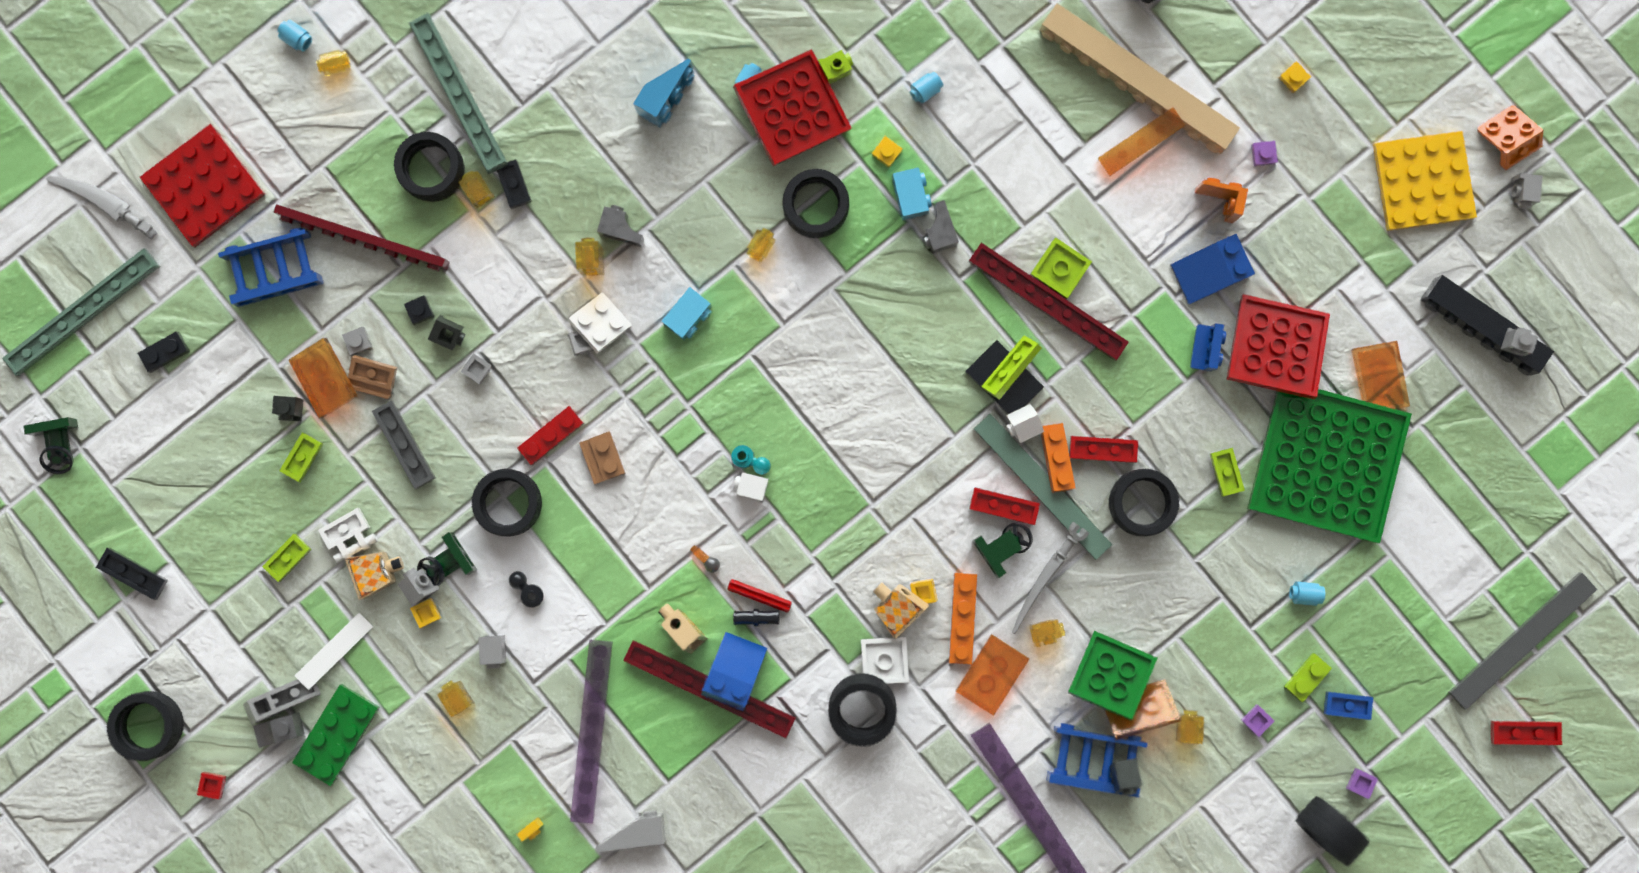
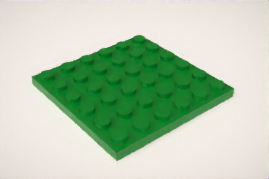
M1318 389L1317 398L1315 399L1276 391L1247 509L1380 544L1412 414Z

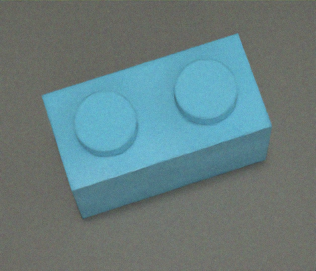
M919 167L893 173L892 181L902 220L928 215L932 203L930 195H925L924 186H927L924 173L920 174Z
M689 287L664 317L662 323L682 340H685L687 337L690 339L697 331L696 325L700 320L704 322L711 314V303Z

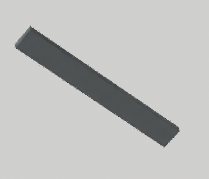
M1578 573L1448 693L1463 709L1469 708L1598 589L1583 573Z

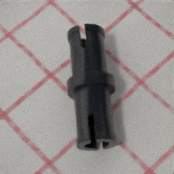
M754 609V611H734L733 621L734 625L754 624V627H759V624L779 625L780 614L779 610L759 611V609Z

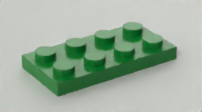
M340 684L292 763L327 785L332 786L380 707L345 685Z

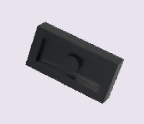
M517 159L509 161L508 165L497 170L511 209L532 202Z
M176 331L137 354L147 372L152 373L190 352L180 332Z

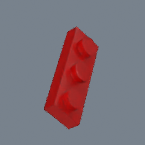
M568 406L517 447V449L530 465H534L581 427L584 422L571 406Z
M1070 436L1069 456L1070 459L1137 463L1138 440Z
M974 487L969 509L1035 525L1040 503Z
M1491 721V744L1562 745V722Z

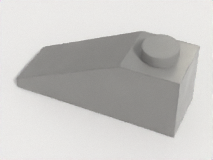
M297 679L246 701L243 706L251 725L319 695L320 691L316 683L308 690Z
M656 810L643 812V816L638 817L598 844L595 848L596 853L664 844L666 837L663 813L657 814Z

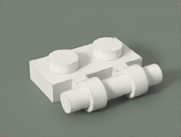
M360 508L354 509L318 530L329 550L338 547L340 552L333 556L337 563L353 557L355 553L361 550L365 551L371 548V544L378 541L374 534L368 537L364 536L363 531L369 529L370 526ZM356 537L358 542L347 547L345 542Z

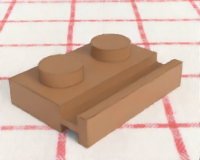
M355 355L351 359L346 388L390 399L398 367Z
M610 431L579 442L595 485L626 474Z

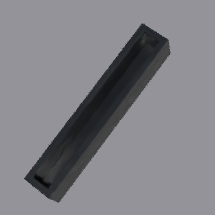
M1444 275L1436 277L1420 299L1426 303L1425 306L1429 310L1442 314L1445 321L1461 327L1464 334L1480 340V344L1489 350L1493 349L1499 353V357L1508 363L1512 362L1518 366V371L1525 375L1539 374L1554 353L1552 349L1539 340L1536 342L1533 354L1523 357L1501 350L1507 328L1515 330L1520 327Z

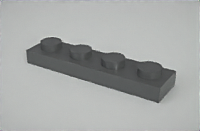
M391 400L373 410L374 417L414 489H418L436 479L394 401Z

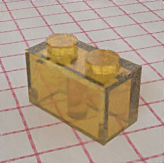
M582 238L581 242H575L576 269L582 276L604 275V255L600 243L595 241L594 238Z

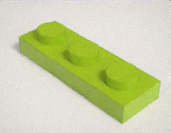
M1024 335L981 387L1000 400L1042 347Z

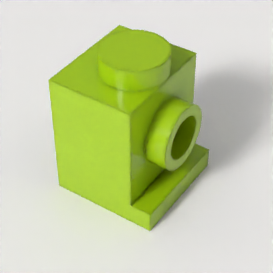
M843 50L818 60L829 84L852 74L851 66L854 65L849 53L844 54ZM839 61L841 66L835 67L833 63Z

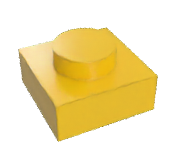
M1296 61L1278 78L1292 93H1295L1311 76Z
M884 136L872 152V156L890 168L903 148Z
M933 579L910 583L911 592L927 604L938 601Z
M432 598L410 608L419 628H423L441 619Z
M537 817L522 829L517 836L521 841H524L526 838L531 841L541 833L539 828L543 825L542 821Z

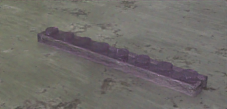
M589 640L570 822L594 823L613 641Z
M987 723L972 733L971 737L1059 873H1087L991 724Z

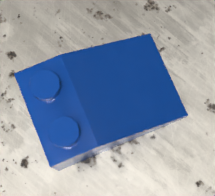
M1237 234L1170 264L1188 305L1246 280L1255 274Z
M725 632L701 695L744 711L767 648Z

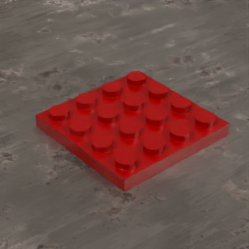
M812 49L733 86L773 167L852 129Z
M212 124L206 126L140 176V179L194 248L265 195L264 191Z
M1243 294L1240 297L1226 380L1310 399L1317 398L1330 314Z

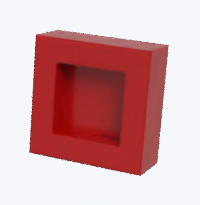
M202 772L197 795L221 799L226 776Z

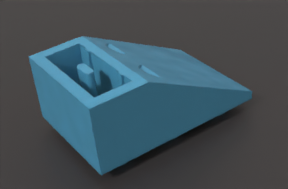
M690 59L683 61L644 85L633 103L637 115L659 128L663 123L666 124L672 115L670 111L674 104L678 105L684 95L682 91L686 86L689 87L695 78Z

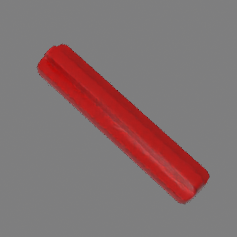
M734 579L730 580L727 587L728 591L786 613L790 611L792 602Z

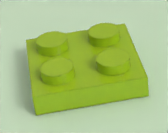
M1055 237L1030 275L1067 300L1092 261Z

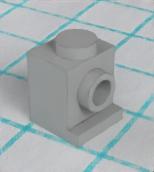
M1520 173L1512 177L1511 182L1516 183L1512 190V196L1515 197L1514 204L1518 208L1529 209L1540 202L1542 175Z
M1507 328L1501 350L1521 357L1533 354L1538 336L1532 335L1531 331L1525 328H1517L1515 330Z
M415 568L410 569L403 574L404 579L398 583V586L412 606L428 599L440 589L438 585L434 586L423 569L418 571Z

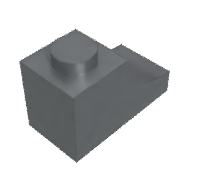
M945 200L935 204V223L931 228L926 229V236L923 237L926 249H931L932 254L955 247L959 243Z
M611 205L610 208L604 206L597 233L600 236L642 247L644 237L628 226V215L624 212V208L616 205Z
M300 713L253 726L259 748L305 734Z

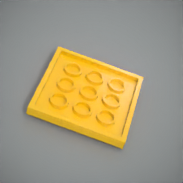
M1463 131L1373 144L1387 231L1477 218Z

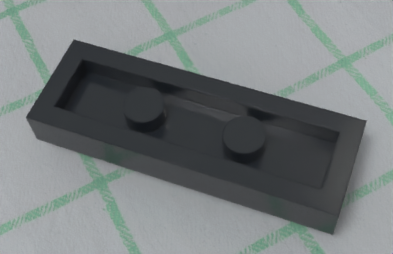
M106 548L96 566L97 569L153 600L158 599L168 582L166 578L112 548Z

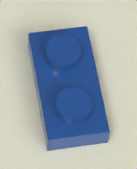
M1326 691L1324 714L1371 720L1373 697Z

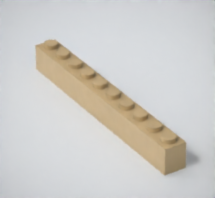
M1056 3L1042 23L1039 31L1042 32V36L1049 41L1054 40L1064 52L1068 54L1073 53L1079 57L1078 60L1082 64L1092 66L1101 77L1114 81L1117 88L1122 91L1127 90L1133 94V98L1136 101L1148 104L1155 114L1159 116L1164 115L1170 119L1169 122L1173 126L1186 130L1192 139L1205 143L1207 149L1211 152L1221 154L1239 131V126L1058 3Z

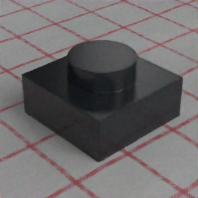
M425 295L404 304L413 325L434 317V313Z

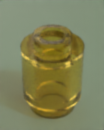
M338 49L319 54V59L316 60L319 72H324L325 76L344 72L347 68H351L346 50L341 51Z
M762 228V230L757 229L747 246L748 251L746 255L758 262L766 259L776 242V239L773 238L774 233L765 228Z

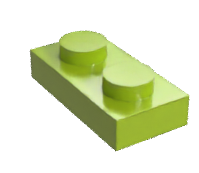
M302 432L279 471L297 482H301L322 448L323 443Z
M1233 447L1210 453L1221 497L1245 491Z
M293 534L262 567L277 582H281L312 549L297 534Z
M1312 653L1285 684L1284 688L1300 702H1304L1332 668L1318 655Z

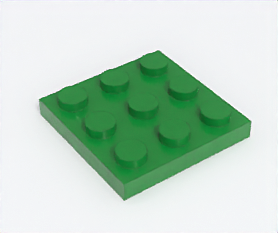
M1094 631L1068 694L1132 721L1158 658Z

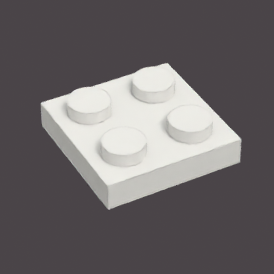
M603 292L568 319L572 327L597 354L631 328L629 321Z
M894 637L861 639L863 673L877 676L887 684L909 682L906 637H897L896 639Z

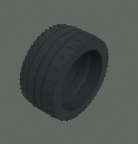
M435 132L415 133L405 139L395 153L394 171L397 180L409 194L417 199L428 202L447 199L459 189L463 181L465 167L462 155L458 148L443 135ZM426 147L441 148L450 159L451 166L448 175L441 183L433 187L424 188L418 186L409 175V166L412 158L418 151Z
M805 170L793 177L784 191L782 200L784 216L791 228L805 237H827L835 233L847 218L849 212L848 191L843 182L827 170ZM811 183H821L830 187L835 192L838 200V208L835 215L828 222L821 225H811L802 221L794 209V199L797 192L803 186Z
M499 469L487 474L478 482L472 494V511L477 522L486 531L498 536L510 537L526 532L536 523L542 509V497L537 484L525 473L513 469ZM501 481L518 483L525 489L528 495L529 506L527 513L520 521L514 524L503 525L497 523L489 516L486 510L485 500L489 490Z
M1137 469L1124 474L1116 481L1109 496V510L1115 523L1125 532L1135 536H1153L1166 530L1175 520L1179 510V495L1173 482L1161 472L1153 469ZM1142 480L1157 485L1165 498L1163 514L1157 521L1147 525L1136 524L1130 520L1124 513L1122 506L1123 494L1126 489L1134 482Z
M868 673L854 674L844 678L836 685L829 699L828 716L832 729L840 739L851 745L866 747L881 742L893 729L897 716L896 700L891 688L881 678ZM857 691H868L877 695L883 701L885 714L873 726L867 728L855 727L848 724L842 718L840 713L842 701L849 694Z
M144 691L131 694L114 706L108 717L106 731L110 744L118 754L134 761H148L167 754L177 745L184 729V720L181 709L172 698L163 693ZM140 704L154 706L161 713L164 720V734L161 741L151 748L138 746L130 738L127 731L129 714L135 706Z
M1318 796L1314 797L1295 819L1296 823L1316 843L1346 866H1350L1370 843L1369 839L1348 818Z

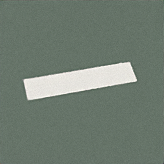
M358 613L295 677L309 690L373 626Z

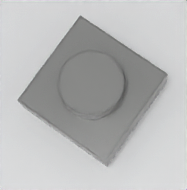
M363 326L342 335L351 356L373 348Z
M577 331L568 334L574 356L594 351Z
M473 353L461 372L481 385L493 366Z

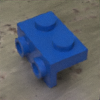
M1215 323L1212 326L1198 324L1196 326L1190 368L1212 372L1217 370L1218 366H1221L1223 361V353H1220L1221 344H1224L1226 340V331H1223V324Z

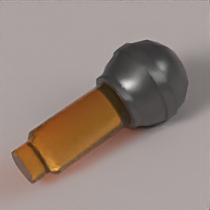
M695 545L690 549L704 563L708 572L714 573L719 569L720 562L717 558L709 557Z

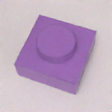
M1275 141L1256 142L1251 145L1254 166L1278 163Z
M1257 704L1241 719L1257 737H1260L1274 722Z
M1355 768L1346 789L1369 799L1378 778Z

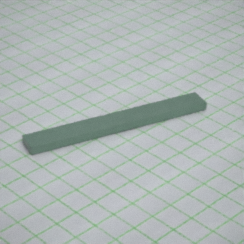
M429 13L409 22L487 173L491 174L508 165Z
M143 248L2 359L15 376H20L159 268V264L148 250Z
M991 414L987 415L973 428L1068 531L1072 522H1075L1080 526L1077 533L1082 528L1089 532V535L1084 540L1078 542L1095 560L1113 545L1064 492L1052 493L1049 476Z

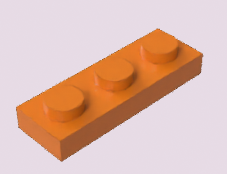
M1063 423L1042 426L1044 432L1041 433V439L1052 493L1076 489Z

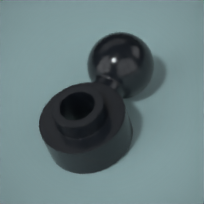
M513 572L509 576V584L512 588L522 591V603L531 608L540 605L544 597L543 590L538 585H528L526 583V575L523 572ZM531 592L535 593L536 599L529 600L528 594Z

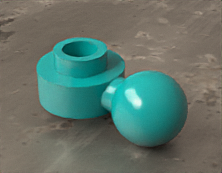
M740 445L732 451L731 459L737 467L748 468L753 466L754 471L760 475L769 472L771 468L770 461L765 457L755 458L754 452L748 446ZM742 452L746 453L744 460L739 459V454Z

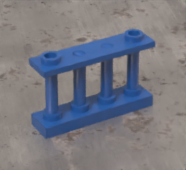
M303 228L291 229L289 234L241 247L237 245L225 248V251L219 252L220 258L226 261L230 260L237 286L236 294L229 295L231 304L241 307L324 284L322 275L311 270L303 240L312 238L311 233ZM293 242L295 243L302 270L301 276L295 278L289 276L282 245ZM273 248L280 274L279 282L273 284L267 280L260 251ZM249 254L252 255L259 282L258 288L251 290L246 288L239 257Z
M1061 723V727L1054 726L1055 732L1062 733L1057 767L1054 768V772L1047 771L1046 780L1049 783L1123 795V792L1115 793L1114 784L1110 777V765L1113 762L1115 743L1129 745L1127 760L1136 759L1138 746L1147 748V743L1141 741L1142 737L1128 734V738L1075 730L1074 725ZM1071 735L1084 737L1079 772H1076V775L1067 774V770H1065ZM1093 739L1106 741L1102 773L1098 779L1089 778L1090 774H1088ZM1139 788L1138 790H1136V791H1137L1136 794L1127 795V796H1132V797H1138V798H1139L1140 788Z

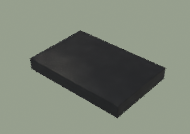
M996 340L965 372L981 387L1009 354V351ZM1025 368L1000 400L990 393H986L1007 414H1010L1025 407L1044 386Z

